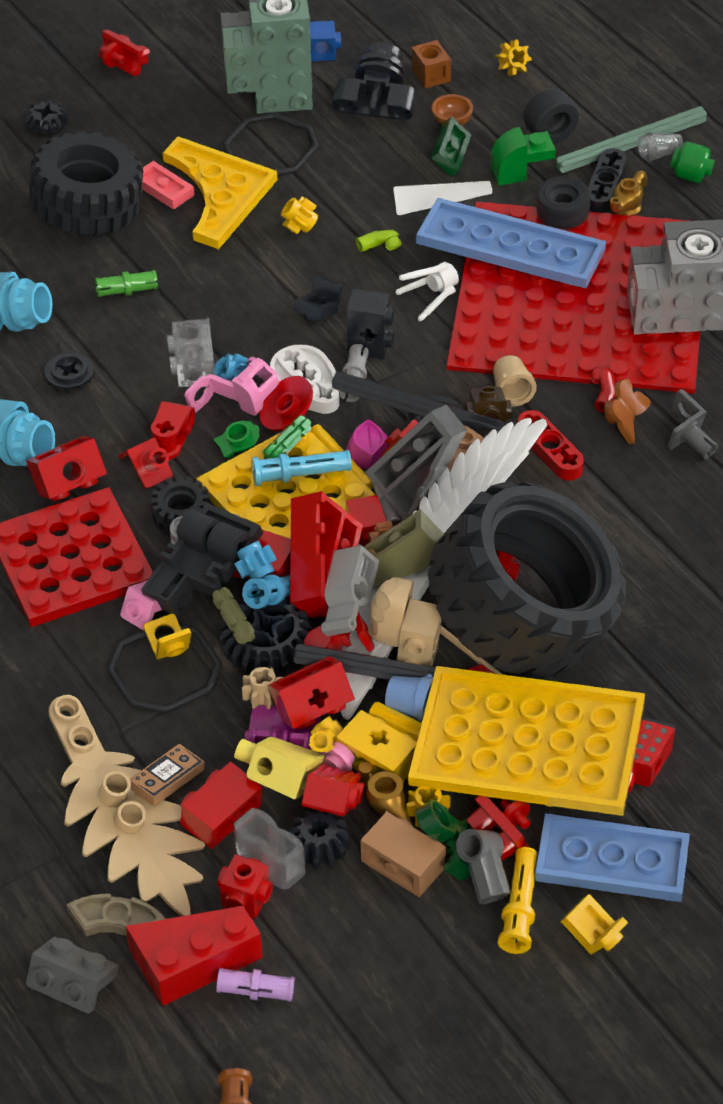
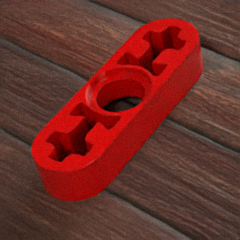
M534 410L521 413L518 417V422L526 418H531L532 424L540 419H546L547 422L546 428L531 447L533 452L559 478L567 481L578 479L583 474L584 457L580 451L542 413ZM545 442H555L559 446L554 449H548L543 447L542 444Z

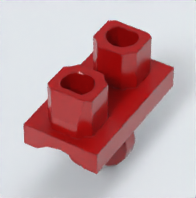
M110 30L102 31L103 45L98 56L102 58L103 63L108 67L117 66L133 76L140 75L141 66L148 63L149 49L142 45H135L123 34L117 35Z
M478 796L475 799L480 807L466 821L475 830L490 831L495 826L500 830L498 834L501 836L504 845L501 861L514 854L519 848H530L524 841V836L515 827L519 825L525 830L531 824L526 818L530 811V806L527 802H512L511 800L503 799L500 803L504 809L502 813L488 797Z

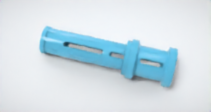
M349 450L291 458L283 453L279 454L277 458L259 460L258 457H252L251 461L255 486H261L262 482L277 480L287 483L291 480V477L351 471L352 469Z

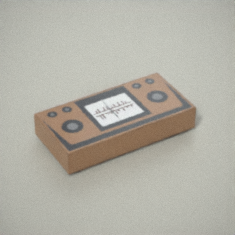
M178 744L130 778V789L151 805L156 806L204 771L205 761L181 744Z

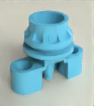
M1 272L0 330L5 325L11 331H22L24 329H32L38 323L47 322L52 313V297L48 287L44 283H34L28 278L19 279L15 272Z
M0 399V459L10 466H28L27 459L54 448L55 432L50 422L40 420L37 415L29 413L28 407L24 402Z

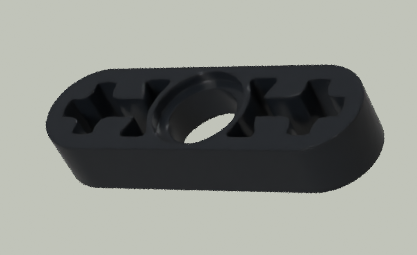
M610 148L601 153L588 186L591 212L605 213L611 209L610 199L613 197V191L617 184L621 182L626 170L627 156L624 151ZM607 178L613 180V182L605 183L601 182L600 179ZM599 193L604 194L601 199H598Z

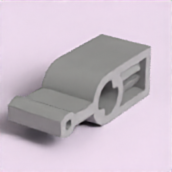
M362 545L335 550L324 593L326 603L329 606L326 620L322 623V633L326 636L353 632L357 627L356 617L359 607L365 606L370 600L379 560Z

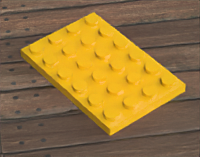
M436 666L408 775V784L415 787L423 786L430 789L623 816L645 703V693Z

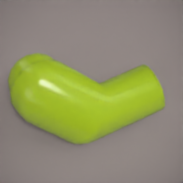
M395 230L374 231L356 238V246L360 252L385 243L386 249L392 251L401 246V240L398 237L400 234Z

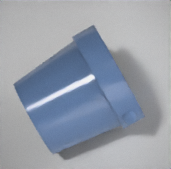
M427 674L424 677L392 676L386 690L385 705L422 723L433 681L432 675Z

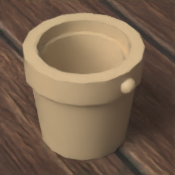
M509 355L500 358L493 367L495 387L502 388L506 400H511L512 407L521 406L529 402L536 392L534 377L528 372L521 359L517 356Z

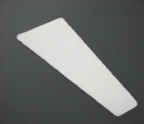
M490 181L394 187L397 215L432 208L437 198L459 202L492 194Z

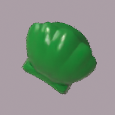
M245 420L234 422L227 427L223 435L214 438V441L220 447L223 456L229 459L233 457L234 453L244 452L255 446L260 437L259 426Z

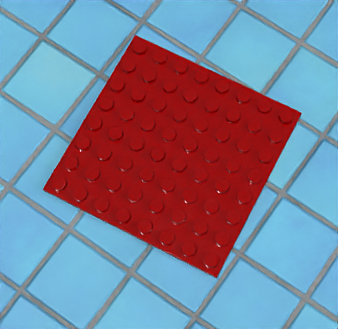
M476 202L475 204L476 208L548 226L538 217L537 207L490 202ZM589 212L587 219L581 225L574 228L561 229L606 241L605 252L586 289L466 257L448 355L447 370L493 374L495 363L504 356L512 355L520 358L528 372L537 379L594 384L592 382L593 378H591L593 370L606 367L613 372L615 385L619 380L629 379L633 388L672 392L683 389L686 393L695 394L700 331L634 334L627 297L630 248L660 246L662 237H664V222L686 220Z

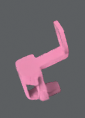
M250 357L248 359L249 366L235 377L232 382L213 374L202 376L185 392V399L188 406L195 408L196 413L208 403L215 392L238 401L243 411L256 416L263 409L265 398L279 384V379L276 371L260 358ZM255 374L264 381L259 387H257L252 379ZM207 387L202 397L195 401L194 397L198 389Z

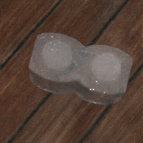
M251 808L234 823L235 844L238 855L245 858H255L268 865L270 882H273V885L288 890L305 875V856L302 843L292 833L278 829L275 821L267 813Z

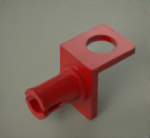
M155 437L118 455L120 459L129 456L145 489L173 476L168 465L169 455L164 457L163 454L167 453V451L159 447Z

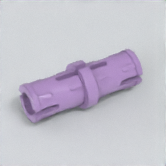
M220 968L216 992L249 995L251 1000L265 997L292 1002L295 977L261 974L262 970L254 969L253 973Z

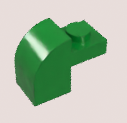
M517 127L505 132L497 139L491 152V169L498 186L526 181L527 163L555 159L556 149L548 131L523 135L521 128Z

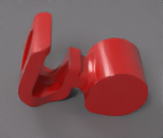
M358 612L356 617L357 627L354 631H357V636L365 649L371 652L375 648L374 641L368 633L369 628ZM322 625L310 631L304 640L306 645L341 651L343 646H352L350 640L351 632L326 636L322 633Z

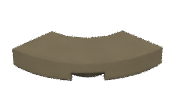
M96 894L66 904L67 912L85 937L99 932H114L127 937L126 926L166 919L157 909L134 897L126 899L111 897V894Z

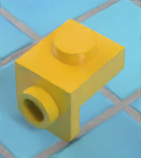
M590 894L585 896L560 921L590 954L595 953L601 948H604L606 951L612 949L623 938L620 931L628 923L624 917L614 921Z

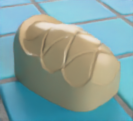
M392 577V579L385 581L378 588L370 607L371 624L368 629L369 635L375 641L399 647L401 627L409 601L412 599L413 580Z

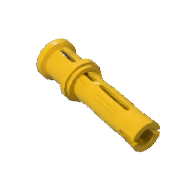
M528 847L519 848L515 852L516 858L511 883L509 904L502 910L504 928L498 937L499 947L513 954L525 953L531 948L532 939L529 936V929L535 920L531 901L538 853Z

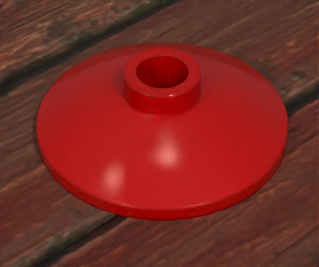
M290 376L281 380L277 387L263 401V409L259 413L261 423L268 430L283 431L287 426L292 425L291 423L298 416H304L313 398V388L310 382L302 376Z

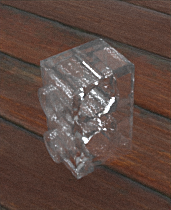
M209 319L172 322L173 335H167L169 354L175 353V356H171L169 359L171 375L178 376V386H192L200 377L209 374L214 375L215 367Z

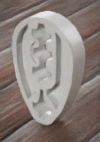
M292 345L281 349L273 356L270 367L276 371L279 382L290 376L303 377L301 371L305 370L306 379L313 388V398L308 410L329 414L338 409L339 391L332 388V379L336 371L331 361L321 350L309 345ZM297 362V370H294V363Z

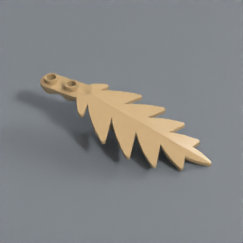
M62 695L54 699L49 707V718L72 763L65 771L60 783L62 786H67L78 780L68 801L64 825L71 826L96 810L84 838L82 855L88 857L116 839L108 862V882L113 883L138 867L137 885L142 902L147 903L160 895L180 916L190 915L189 900L184 886L200 883L203 880V876L185 862L170 855L202 850L205 843L181 831L160 826L159 824L181 821V806L165 800L153 806L130 789V778L142 770L123 767L122 765L133 763L135 757L124 753L104 751L81 702L76 697ZM68 711L71 716H64L60 712ZM82 740L86 746H80L74 741Z

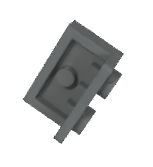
M53 937L32 953L26 985L89 1014L95 1009L98 992L116 978L119 965L107 960L99 953L89 952L77 947L67 939Z

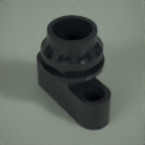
M384 42L370 44L367 47L366 54L359 60L355 71L356 79L341 78L337 81L332 102L333 108L348 114L396 120L410 119L413 115L417 92L414 88L403 85L405 67L402 63L403 54L401 50L392 44Z

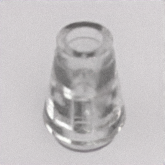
M647 132L639 138V154L643 159L653 161L674 153L676 146H682L683 140L680 134Z

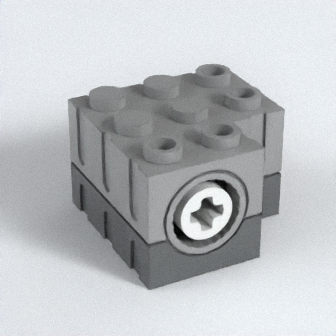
M723 220L664 222V237H662L660 246L630 248L627 297L634 334L723 330Z

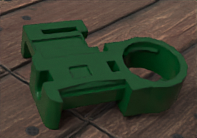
M431 799L416 809L418 825L430 838L440 843L447 840V845L450 849L446 853L451 858H449L450 862L443 866V869L452 876L464 881L471 874L468 863L463 861L457 853L456 843L463 831L471 829L466 819L458 821L449 814L445 806L437 800Z

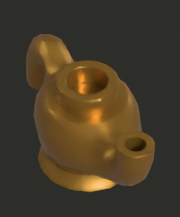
M638 171L633 179L625 178L617 184L613 191V197L610 199L612 211L620 215L630 216L640 212L642 208L641 201L644 195L643 187L647 185L645 171Z
M370 762L360 763L359 773L361 774L362 782L367 786L366 795L370 806L381 815L389 812L395 817L404 818L411 823L405 807V795L401 777L390 771H381L373 775V765Z

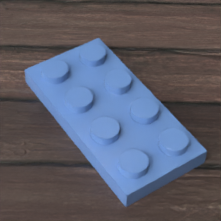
M545 813L535 881L681 902L690 834Z

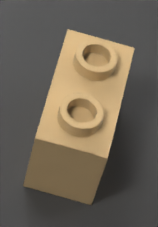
M410 599L400 631L398 661L433 666L442 618L436 609V604Z

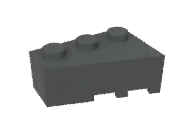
M444 405L427 414L365 472L403 520L411 516L415 510H419L420 501L423 496L428 498L429 489L435 482L437 483L439 477L448 467L467 429L450 408Z

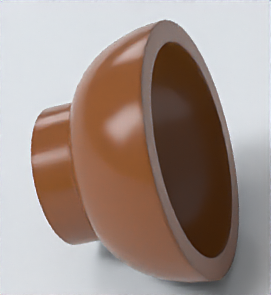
M457 94L443 95L432 104L433 116L441 125V128L444 121L450 117H453L463 127L469 121L473 112L471 101Z

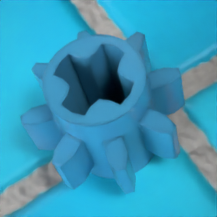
M237 353L234 356L227 354L226 357L220 358L216 363L214 375L232 382L235 377L248 367L246 365L248 358Z
M256 541L237 552L240 561L234 563L242 579L247 576L250 579L262 578L275 571L271 563L277 561V558L270 545L262 548L260 542Z

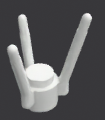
M443 262L437 266L399 276V279L404 281L428 275L423 279L395 291L397 295L428 284L432 291L442 292L418 316V321H423L447 296L455 293L453 286L458 283L459 279L456 269L450 263Z

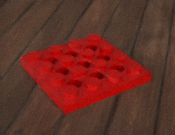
M109 487L0 522V563L30 628L126 596L129 586L148 581L153 574ZM90 520L98 522L96 525L87 526L83 524L86 521ZM60 530L67 532L63 536L53 535L54 532ZM25 541L36 542L34 545L29 547L21 545ZM98 543L109 544L108 547L103 549L95 547ZM68 553L78 554V556L73 559H67L63 557ZM38 563L47 564V566L43 569H35L32 567L33 565ZM117 565L121 567L119 570L110 572L106 569L108 566ZM78 576L90 577L84 582L74 580ZM48 586L58 587L56 591L51 593L43 591Z

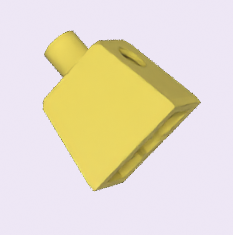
M268 737L257 744L241 739L234 755L235 759L249 764L246 773L249 779L293 799H297L304 794L308 774L321 766L325 757L321 753L313 752L275 737Z

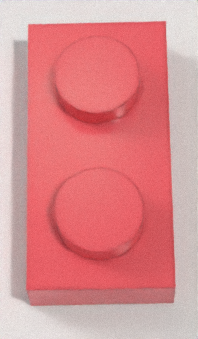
M152 161L143 167L142 190L173 210L194 196V186L158 163Z

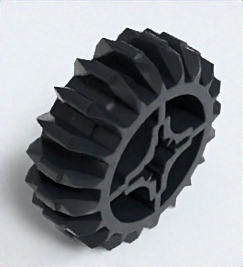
M287 597L278 604L266 605L260 609L251 608L246 602L245 605L238 603L247 617L246 621L253 627L255 635L253 641L247 642L244 645L237 642L233 635L235 632H232L226 622L222 621L220 642L221 646H223L224 655L227 660H231L234 668L242 667L245 675L260 667L272 668L274 673L275 671H281L285 675L288 666L297 668L298 664L294 663L293 660L295 647L299 643L305 644L306 636L312 631L306 611H301L295 605L290 604Z

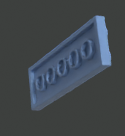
M437 198L416 234V244L585 289L606 249V241L442 198Z

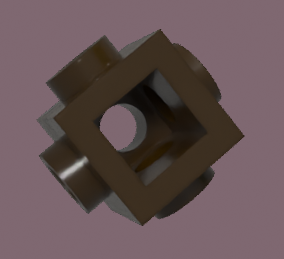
M484 386L481 388H470V402H465V410L506 422V419H511V400H506L501 387Z

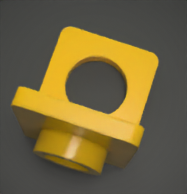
M169 614L144 624L143 629L157 660L164 657L178 656L186 649H189L190 628L181 630L174 614ZM160 626H169L174 631L173 634L158 640L155 637V630Z

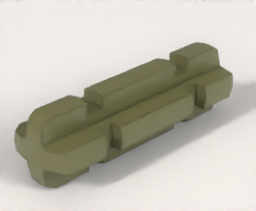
M226 587L215 590L213 592V602L217 609L221 610L220 614L230 630L235 632L233 635L237 642L244 645L247 642L253 641L255 638L254 629L246 621L247 617L237 601L232 599L234 596L231 591Z

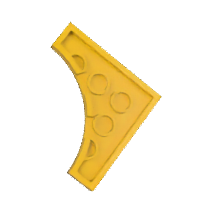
M178 136L163 152V161L186 173L197 184L203 194L205 207L198 225L193 230V240L216 249H220L277 181V171Z

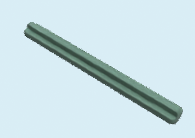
M701 106L567 153L556 158V168L560 173H566L599 161L601 153L606 149L616 148L627 151L696 126L706 121L707 113Z

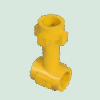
M328 716L313 727L309 744L313 752L325 751L328 753L334 748L332 744L336 742V736L343 730L338 721H333Z

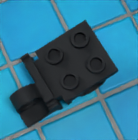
M206 503L200 512L193 509L188 510L178 524V541L175 544L169 542L167 545L169 553L163 551L160 554L163 561L142 587V594L156 600L162 610L175 616L183 615L191 603L193 589L213 597V592L222 588L220 581L228 582L237 570L234 563L240 561L237 552L259 540L263 534L261 525L209 503Z

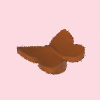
M623 379L619 380L615 385L617 398L608 400L605 403L604 412L608 422L612 425L617 424L621 434L630 445L635 443L633 420L635 416L643 413L650 406V400L639 391L633 392L630 380Z

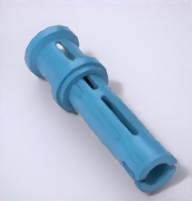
M270 574L262 578L248 580L244 584L242 592L244 601L249 607L254 609L280 603L284 597L290 596V575L278 577L277 575ZM257 591L258 594L252 595L251 592Z

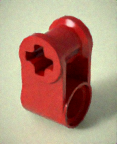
M162 401L159 406L158 413L151 424V433L156 438L159 447L167 451L163 455L164 457L169 455V460L174 459L180 454L187 436L193 429L195 421V408L193 406Z

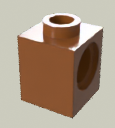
M438 40L412 47V70L424 88L450 82L451 59Z

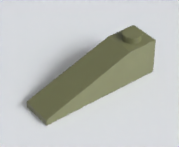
M421 509L364 546L366 550L379 560L373 586L382 584L392 579V577L402 578L418 573L430 565L432 566L429 562V557L435 543L444 533Z

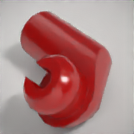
M606 367L604 369L595 368L591 376L593 378L592 382L595 385L600 384L601 391L594 406L599 412L605 413V403L616 397L614 375Z

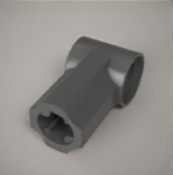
M468 829L463 831L457 839L456 850L459 857L468 863L479 904H489L508 898L511 892L501 861L504 850L501 836L496 832Z

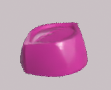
M366 420L355 429L348 441L346 450L350 451L352 460L359 467L368 470L381 458L380 455L387 449L388 445L384 441L388 436L374 422Z

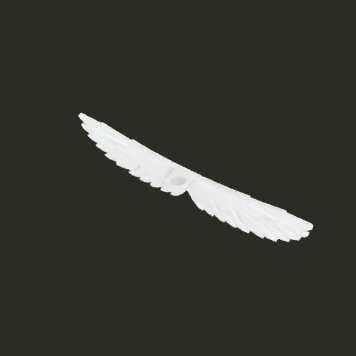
M526 418L515 426L513 422H510L498 433L495 429L492 430L482 443H480L479 439H476L469 446L465 455L461 452L457 456L451 472L446 468L437 483L435 482L428 491V498L423 496L420 501L419 510L421 509L445 533L479 492L486 491L491 485L503 483L526 458L530 448L546 428V419L537 420L532 424L531 418ZM431 565L418 573L402 577L414 581L412 599L420 601L429 586L428 570L432 567ZM382 584L373 586L372 593L376 594ZM370 608L360 612V615L370 611ZM371 619L367 622L368 628L371 624ZM358 636L350 639L352 646H343L342 651L387 658L393 646L381 644L373 639L375 648L368 652L363 644L360 643L361 641ZM346 673L355 700L347 703L346 708L341 711L343 719L349 720L353 716L369 688L372 689L377 678Z

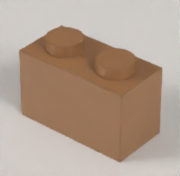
M386 812L361 839V861L418 897L426 891L444 870L446 847L439 841L413 828L406 819L397 818L389 812Z

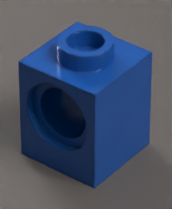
M334 21L310 22L311 61L336 60V49H341V33L335 32Z

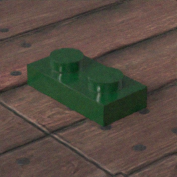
M453 117L444 121L431 159L450 176L459 172L471 134Z

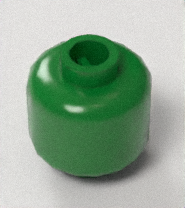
M686 141L682 146H676L670 168L674 169L675 177L693 183H700L704 175L710 177L715 160L710 159L711 151L708 147Z

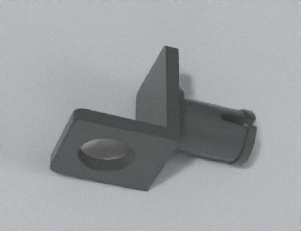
M680 389L675 396L672 410L685 422L673 430L667 447L672 450L682 442H688L702 458L708 459L718 449L719 444L714 442L700 429L707 411L683 389ZM682 401L690 406L692 416L683 409Z

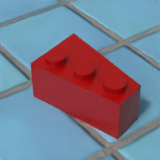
M322 491L291 498L290 602L301 611H306V615L310 618L327 615L329 606L326 603L324 593L335 550L358 546L363 526Z
M244 906L126 926L129 951L162 1006L218 980L220 968L237 971L263 958L261 933Z

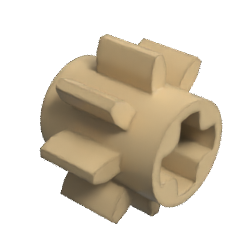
M255 668L250 673V676H243L242 699L250 700L253 709L258 705H265L267 709H271L275 702L268 685L283 677H275L274 669Z

